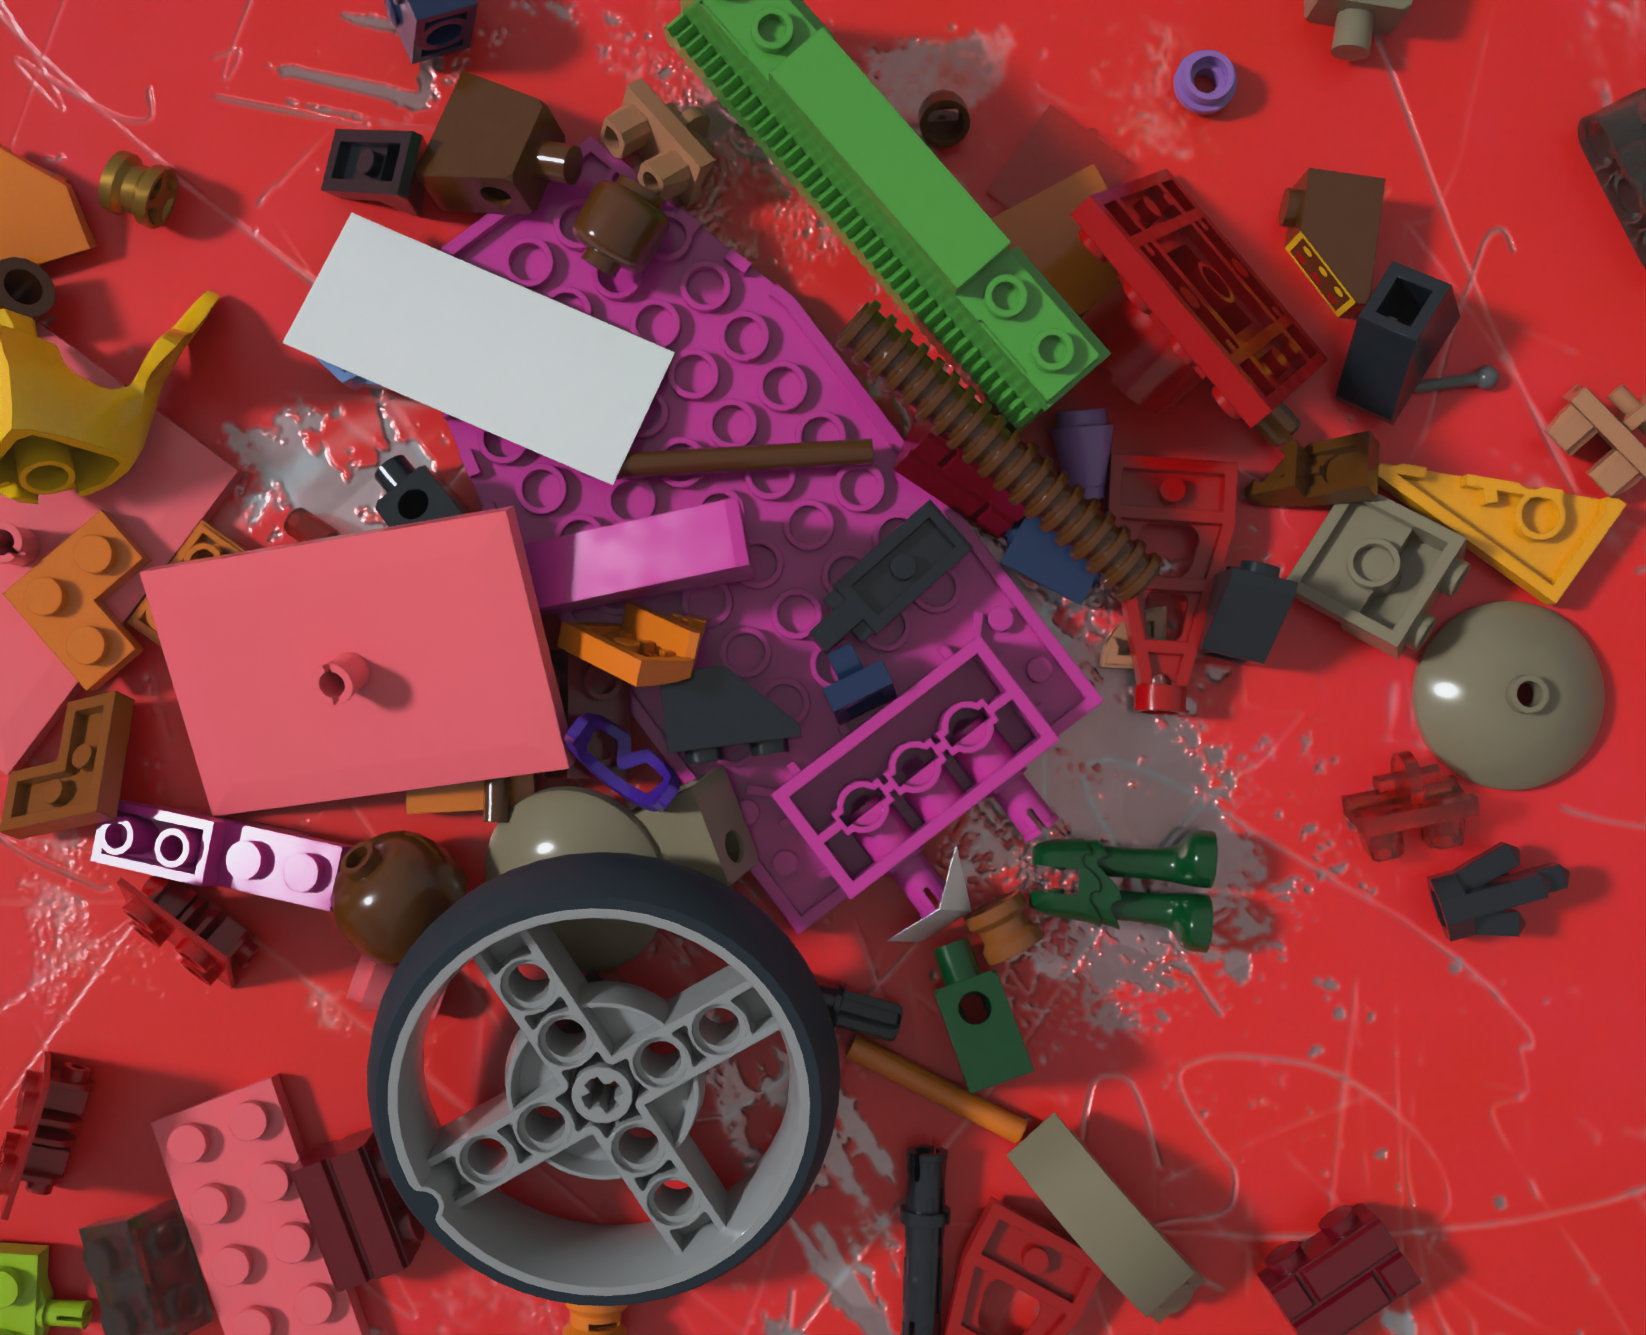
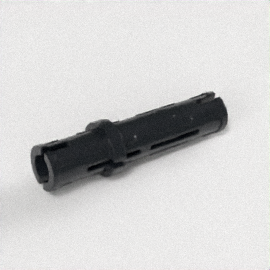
M914 1145L906 1149L905 1205H900L899 1214L900 1222L905 1225L903 1316L900 1335H941L943 1237L945 1225L950 1224L951 1210L950 1207L945 1205V1174L948 1151L945 1148L939 1147L936 1148V1153L933 1154L934 1146Z

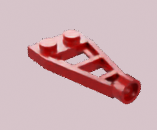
M1122 454L1110 455L1104 513L1110 511L1116 516L1114 524L1117 527L1126 525L1131 530L1130 539L1132 541L1140 539V532L1147 524L1190 527L1197 536V546L1190 569L1185 575L1179 578L1156 576L1149 586L1137 597L1120 602L1136 678L1134 712L1165 716L1186 714V687L1199 649L1214 575L1222 572L1236 525L1238 462ZM1148 593L1175 594L1185 597L1187 607L1181 636L1176 641L1154 640L1149 635L1145 611V597ZM1158 674L1167 675L1172 679V685L1152 684V678Z
M991 1196L961 1253L942 1335H989L980 1328L978 1318L984 1291L995 1280H1002L1039 1301V1314L1022 1335H1067L1079 1322L1103 1272L1076 1241Z

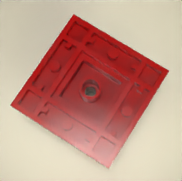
M1168 169L1092 194L1070 214L1081 227L1078 235L1085 248L1102 262L1109 261L1119 272L1116 276L1119 282L1088 309L1081 319L1111 353L1098 366L1101 370L1109 369L1112 373L1111 381L1140 407L1153 413H1162L1174 406L1205 378H1208L1214 385L1212 394L1222 410L1235 420L1242 418L1252 428L1279 406L1328 360L1327 356Z

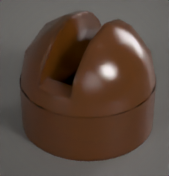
M944 89L931 92L923 100L919 109L918 120L924 139L936 147H950L962 141L970 128L969 112L964 100L954 91ZM943 109H957L958 113L953 111H932Z

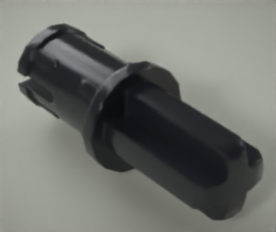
M817 982L832 1018L834 1028L838 1027L889 1042L895 1040L903 1015V1009L899 1004L845 990L846 983L840 982L838 988Z

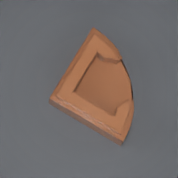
M1167 607L1145 609L1149 635L1154 640H1166ZM1122 621L1118 624L1119 626L1111 637H1107L1100 653L1098 668L1134 670L1125 623Z

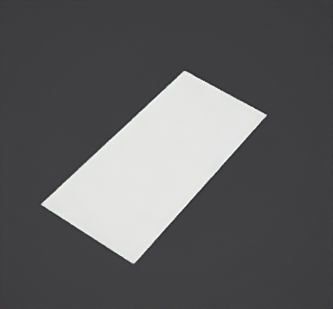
M352 212L282 342L611 485L616 480L675 354L671 350Z

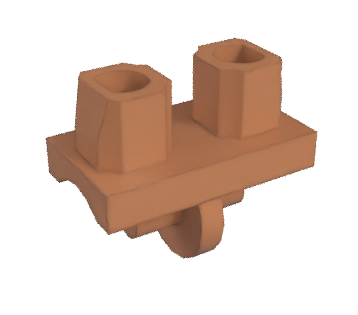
M642 78L628 84L621 107L604 118L599 136L600 143L614 158L621 159L637 150L646 160L641 163L637 175L639 183L663 200L678 196L686 207L701 200L703 195L701 184L715 162V159L710 155L713 148L703 137L710 126V117L701 107L695 106L681 113L672 102L665 104Z
M1576 384L1562 396L1568 404L1557 413L1544 431L1569 456L1573 455L1594 435L1598 434L1612 450L1585 473L1604 493L1614 498L1633 487L1641 479L1646 480V448L1631 433L1635 428H1638L1646 436V393L1637 399L1624 384L1617 386L1607 396L1622 412L1616 418L1586 387L1581 388Z

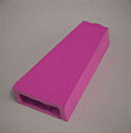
M738 497L524 544L541 616L755 578L745 516Z

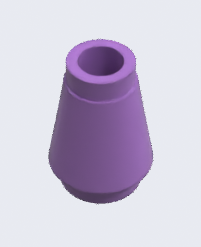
M1106 408L1055 412L1056 428L1050 429L1060 469L1065 470L1070 475L1068 483L1072 486L1081 484L1085 488L1084 497L1087 500L1094 497L1096 499L1106 498L1105 485H1107L1114 423L1107 424Z

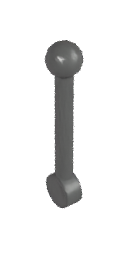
M1484 365L1471 374L1421 380L1413 394L1475 385L1482 390H1490L1497 385L1500 375L1493 366Z

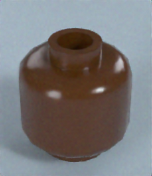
M621 174L616 182L610 180L599 181L592 189L572 227L576 239L587 247L581 259L613 278L616 277L620 268L632 273L643 272L648 267L669 229L668 218L661 211L665 201L648 188Z

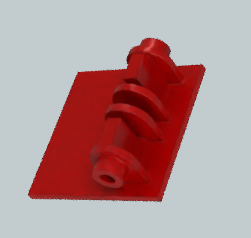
M152 875L144 884L142 892L122 877L117 882L126 901L122 910L132 919L129 925L158 948L166 940L174 945V949L183 957L180 963L191 974L209 986L218 978L232 989L236 982L231 967L236 962L242 968H245L260 950V947L252 942L255 935L229 916L213 932L224 916V911L220 908L212 911L195 931H192L190 928L204 913L209 900L201 897L195 901L198 893L183 882Z
M45 1051L39 1071L26 1070L15 1104L17 1113L13 1124V1129L20 1131L19 1133L7 1131L0 1149V1195H3L2 1220H8L20 1181H26L25 1189L28 1192L39 1195L51 1194L53 1186L62 1182L70 1154V1148L68 1147L74 1145L76 1137L68 1131L57 1128L76 1129L80 1127L82 1119L76 1114H83L89 1092L93 1086V1081L88 1078L91 1071L90 1067L80 1063L67 1062L64 1064L62 1071L51 1069V1052Z

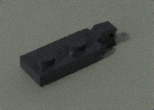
M931 500L927 501L833 584V590L823 599L832 612L809 632L810 638L827 654L850 633L861 644L872 634L876 636L973 549L972 545Z

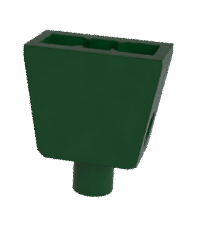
M964 938L932 950L945 987L933 991L969 1093L972 1094L1033 1072V1066L996 969L981 973L969 938ZM971 994L981 996L987 1012L984 1021L979 1024L967 1023L960 1004L963 997Z

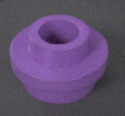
M1199 50L1185 57L1179 64L1173 79L1174 93L1180 104L1187 110L1201 115L1213 114L1226 107L1233 98L1237 89V73L1231 61L1224 54L1214 50ZM1199 76L1209 78L1214 85V91L1210 93L1199 91L1194 85V79Z

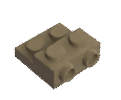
M1377 493V498L1334 504L1286 580L1298 582L1295 599L1340 622L1341 629L1398 660L1406 647L1418 651L1429 637L1437 618L1428 612L1439 595L1443 593L1452 598L1464 582L1471 568V563L1463 560L1466 554L1467 538Z

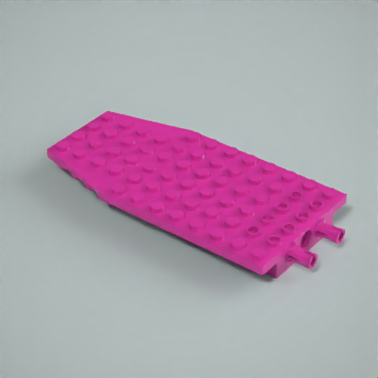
M590 136L578 145L583 155V167L581 175L574 185L549 181L538 208L529 215L487 213L439 249V251L675 352L629 452L872 438L874 464L628 479L616 478L614 484L611 485L441 412L460 451L459 455L468 477L471 478L480 498L482 510L514 506L524 545L738 497L745 516L755 573L754 579L630 601L638 602L666 616H672V613L686 616L688 613L706 617V627L693 669L726 666L800 724L802 737L788 739L789 752L751 756L749 744L723 747L725 760L686 764L684 752L668 753L660 685L635 687L630 684V713L684 784L720 766L724 767L758 853V863L750 871L798 934L847 897L850 900L883 875L884 877L892 875L923 919L937 910L924 893V888L928 887L938 901L941 902L946 884L921 853L925 848L923 844L985 797L987 799L991 797L996 799L1023 835L1022 838L1026 843L1042 834L1041 830L1027 814V809L1032 812L1042 827L1047 829L1059 819V816L1050 809L1023 774L1027 770L1026 765L1060 740L1058 736L1104 700L963 516L893 470V465L904 443V439L790 293L777 283L773 284L754 269L751 262L732 247L729 249L705 230L698 220L684 209L676 207L669 200H664L665 204L661 209L669 221L668 232L648 267L643 272L632 273L620 268L616 277L613 278L581 259L587 247L576 239L572 227L594 186L602 180L616 182L620 174L639 183L638 173L621 159L614 158L601 143ZM931 500L972 545L973 549L876 636L872 634L861 644L850 633L828 652L830 653L851 643L863 668L882 660L894 683L897 698L839 725L822 688L839 680L827 654L810 638L809 632L832 612L823 599L833 590V584L920 507ZM626 601L556 613L561 622L622 624Z

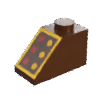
M1308 168L1292 188H1286L1282 197L1279 211V226L1287 227L1284 248L1338 318L1351 319L1363 310L1370 298L1385 178Z

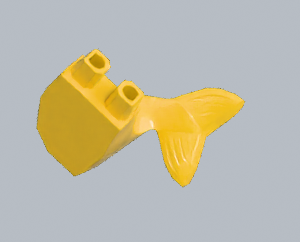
M207 290L201 295L178 322L154 343L133 382L127 387L115 389L97 386L72 371L65 365L55 343L38 338L35 321L31 317L7 309H0V494L20 503L39 504L38 494L48 495L76 489L79 497H83L112 485L126 474L144 448L157 407L158 397L165 380L221 295L211 290Z

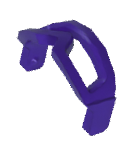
M586 712L584 715L581 714L567 731L564 740L571 754L605 785L630 802L645 810L659 811L661 813L679 792L682 783L675 770L652 749L646 748L632 752L630 733L606 717ZM596 728L617 740V765L619 769H628L648 763L663 777L662 782L652 791L645 794L614 774L587 750V745Z

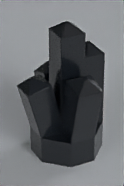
M1501 841L1452 870L1428 876L1427 883L1437 918L1446 938L1450 942L1473 935L1519 937L1526 925V921L1520 912L1508 908L1548 898L1549 893L1568 888L1569 870L1556 862H1551L1512 874L1506 873L1520 865V850L1518 847Z

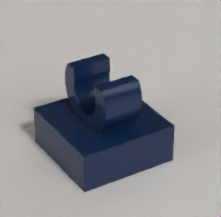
M851 643L827 654L839 681L822 688L839 725L897 698L894 683L882 660L863 668Z

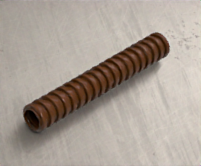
M876 299L871 303L867 302L836 337L838 341L835 347L840 351L847 347L854 354L851 361L858 366L864 362L870 368L867 375L872 380L879 376L886 382L883 386L884 391L890 394L895 390L901 396L899 404L903 408L909 405L913 406L917 410L914 417L919 422L927 419L933 425L930 429L932 434L938 436L943 433L948 438L946 446L950 450L958 447L964 452L961 459L966 464L974 461L979 466L977 474L980 477L986 478L991 476L994 479L992 487L997 492L1005 489L1010 493L1008 502L1013 506L1021 503L1025 507L1023 515L1028 520L1035 517L1040 520L1039 529L1044 534L1052 531L1056 535L1054 543L1058 547L1069 546L1071 548L1069 556L1074 561L1083 559L1086 562L1084 569L1087 573L1093 575L1098 572L1101 575L1099 579L1100 584L1104 588H1111L1113 586L1116 589L1114 593L1115 598L1120 602L1132 600L1142 593L1158 574L1162 562L1161 557L1156 552L1147 554L1145 552L1147 546L1143 540L1136 539L1132 541L1130 539L1131 530L1126 525L1117 527L1114 524L1116 516L1112 512L1101 513L1099 511L1100 502L1095 497L1087 500L1084 497L1085 488L1081 484L1070 485L1068 483L1070 475L1065 470L1056 472L1052 468L1054 460L1050 456L1039 457L1037 455L1039 447L1034 442L1026 445L1021 440L1023 432L1019 428L1008 429L1005 426L1008 422L1007 417L1003 414L995 417L990 412L992 404L988 400H984L981 403L974 398L976 389L971 385L964 389L958 383L961 376L956 371L950 374L942 369L945 361L940 357L932 360L927 355L929 347L925 343H921L919 346L911 341L913 332L908 328L901 332L894 326L898 319L893 314H890L887 318L879 312L882 305Z

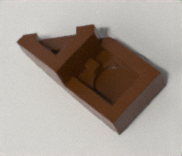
M1370 430L1310 443L1305 449L1296 440L1291 438L1280 450L1285 455V458L1262 482H1257L1253 479L1245 487L1244 496L1252 505L1282 507L1332 505L1377 498L1380 443Z

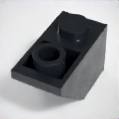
M1393 261L1358 316L1335 394L1337 400L1391 425L1394 424L1460 319L1459 309L1451 284Z
M1241 560L1240 567L1228 566L1225 571L1215 574L1197 654L1245 666L1264 664L1296 596L1298 582L1279 578L1281 569L1277 566L1251 560Z
M726 666L693 669L689 679L660 685L668 753L684 752L686 764L725 760L723 747L749 744L751 756L789 752L788 739L802 737L800 724Z

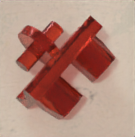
M1408 750L1396 752L1392 755L1391 773L1373 776L1374 790L1341 796L1343 814L1357 828L1363 850L1376 862L1400 858L1405 853L1403 830L1420 827L1421 839L1429 848L1442 850L1462 846L1464 844L1466 818L1480 815L1478 797L1474 793L1466 794L1453 774L1442 776L1438 764L1419 767L1416 758Z

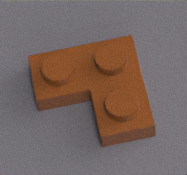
M115 690L68 702L58 761L10 772L0 833L20 840L115 820L121 795V784L135 700Z

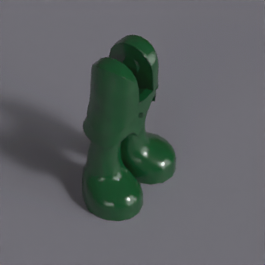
M1208 830L1191 831L1176 846L1157 849L1101 845L1097 839L1085 840L1084 838L1051 839L1040 842L1033 846L1031 864L1050 866L1057 870H1066V868L1080 869L1079 890L1076 892L1065 891L1063 888L1029 889V907L1048 916L1088 922L1099 928L1103 924L1120 930L1117 920L1153 924L1169 929L1181 948L1191 952L1207 953L1213 929V906L1211 897L1208 894L1119 890L1109 877L1149 879L1198 888H1211L1214 884L1217 869L1218 846L1216 833Z

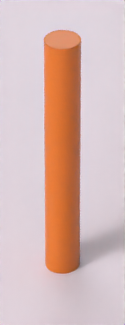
M857 1034L848 1047L845 1058L1015 1144L1020 1141L1026 1129L1027 1120L973 1093L970 1094L968 1090Z

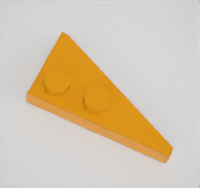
M1379 463L1378 485L1416 513L1466 537V548L1545 605L1558 602L1627 505L1616 498L1605 497L1597 499L1567 494L1562 489L1544 486L1536 489L1524 487L1519 482L1471 474L1457 476L1427 471V467L1417 465Z

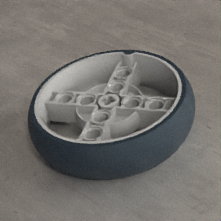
M592 852L567 854L538 860L509 870L481 884L456 901L428 926L409 948L393 973L381 999L374 1023L367 1065V1096L371 1124L381 1158L401 1198L426 1231L446 1250L465 1264L498 1283L522 1293L550 1301L591 1306L639 1304L693 1290L723 1276L745 1262L767 1244L791 1218L808 1194L822 1167L833 1134L840 1091L839 1051L832 1018L815 977L789 937L765 912L745 896L719 880L690 867L660 858L631 853ZM601 918L648 924L671 931L696 942L719 956L729 965L668 1000L645 988L618 981L588 983L549 923L563 920ZM474 959L520 1029L510 1046L506 1060V1091L441 1126L432 1106L425 1082V1035L431 1015L449 982L464 966ZM523 964L537 965L547 973L548 978L531 980L524 977L519 972L517 966ZM715 1008H725L733 1012L736 1017L726 1023H716L709 1020L705 1013ZM561 1019H571L578 1022L584 1028V1031L577 1034L561 1031L554 1022ZM780 1030L786 1046L789 1066V1094L784 1117L778 1132L764 1155L747 1174L726 1190L689 1135V1131L694 1125L703 1104L706 1086L705 1071ZM656 1041H666L673 1044L678 1050L668 1055H661L653 1052L648 1045ZM598 1077L599 1081L595 1082L593 1078ZM615 1081L617 1085L612 1086L610 1083ZM550 1106L557 1109L562 1116L556 1118L541 1115L535 1108ZM641 1127L650 1130L654 1136L638 1138L631 1135L627 1130ZM480 1139H494L499 1141L504 1147L500 1149L485 1146ZM545 1161L561 1171L582 1178L598 1180L622 1178L651 1221L635 1224L608 1225L567 1220L527 1206L503 1193L497 1187ZM670 1180H679L686 1183L688 1187L672 1189L663 1183Z

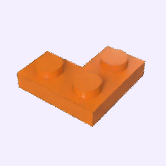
M100 510L8 588L3 595L86 691H97L145 650L106 606L104 601L152 560L110 512Z

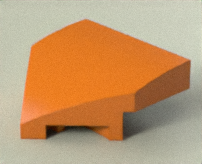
M0 144V261L10 257L28 259L36 264H42L96 247V242L72 185L68 183L69 178L59 173L54 174L11 152L12 149Z
M627 600L622 624L562 621L557 647L635 687L669 684L691 677L707 618L688 613L686 616L678 613L666 616L638 602Z

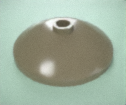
M1498 601L1472 607L1457 614L1443 624L1427 642L1418 659L1411 693L1412 708L1418 730L1423 741L1437 760L1448 770L1468 782L1482 787L1502 790L1534 788L1559 778L1574 767L1587 753L1596 738L1602 722L1605 703L1604 681L1598 660L1581 633L1558 614L1535 604L1518 601ZM1522 683L1529 685L1533 693L1532 700L1527 706L1522 705L1517 698V690Z
M561 786L544 789L524 798L510 809L509 822H499L487 848L485 876L487 882L509 870L538 860L567 854L611 852L631 853L660 859L661 857L646 829L634 816L635 814L622 803L601 792L588 788ZM587 918L549 923L579 970L587 973L610 970L629 962L641 953L660 929L648 924L620 919Z

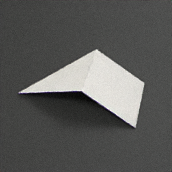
M957 845L955 846L939 909L887 941L921 942L971 912Z

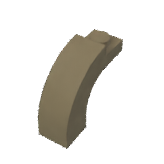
M1055 1112L1006 1155L1078 1245L1146 1318L1150 1315L1160 1324L1169 1314L1183 1309L1191 1300L1193 1293L1206 1282L1193 1264L1141 1211L1085 1143Z

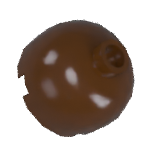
M406 830L389 831L362 841L348 850L336 874L330 902L337 927L350 944L376 964H396L402 961L409 948L428 926L465 895L467 878L464 870L456 863L454 857L433 840L416 832Z

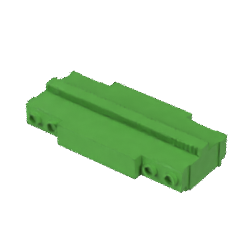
M679 0L681 13L664 27L665 38L669 46L675 49L680 58L684 59L688 68H692L696 77L702 80L704 86L710 89L712 95L719 99L722 107L727 108L730 116L735 117L739 126L743 127L747 135L753 138L757 147H761L765 156L770 157L773 165L780 169L782 175L788 178L793 187L797 188L799 195L804 197L808 205L814 208L816 214L823 218L827 226L831 227L834 235L838 236L843 245L849 248L851 254L858 258L859 263L866 267L869 275L874 276L877 284L882 286L886 294L892 297L894 303L901 307L903 314L909 316L912 324L916 325L920 333L927 337L929 343L936 347L938 354L944 356L946 363L951 365L954 371L962 377L963 382L976 389V395L979 396L980 401L988 400L992 404L990 412L995 416L1003 414L1007 417L1008 422L1005 426L1008 429L1019 428L1022 431L1111 355L1110 351L1020 248L1016 246L1011 251L1008 250L1011 241L834 40L833 34L803 0Z

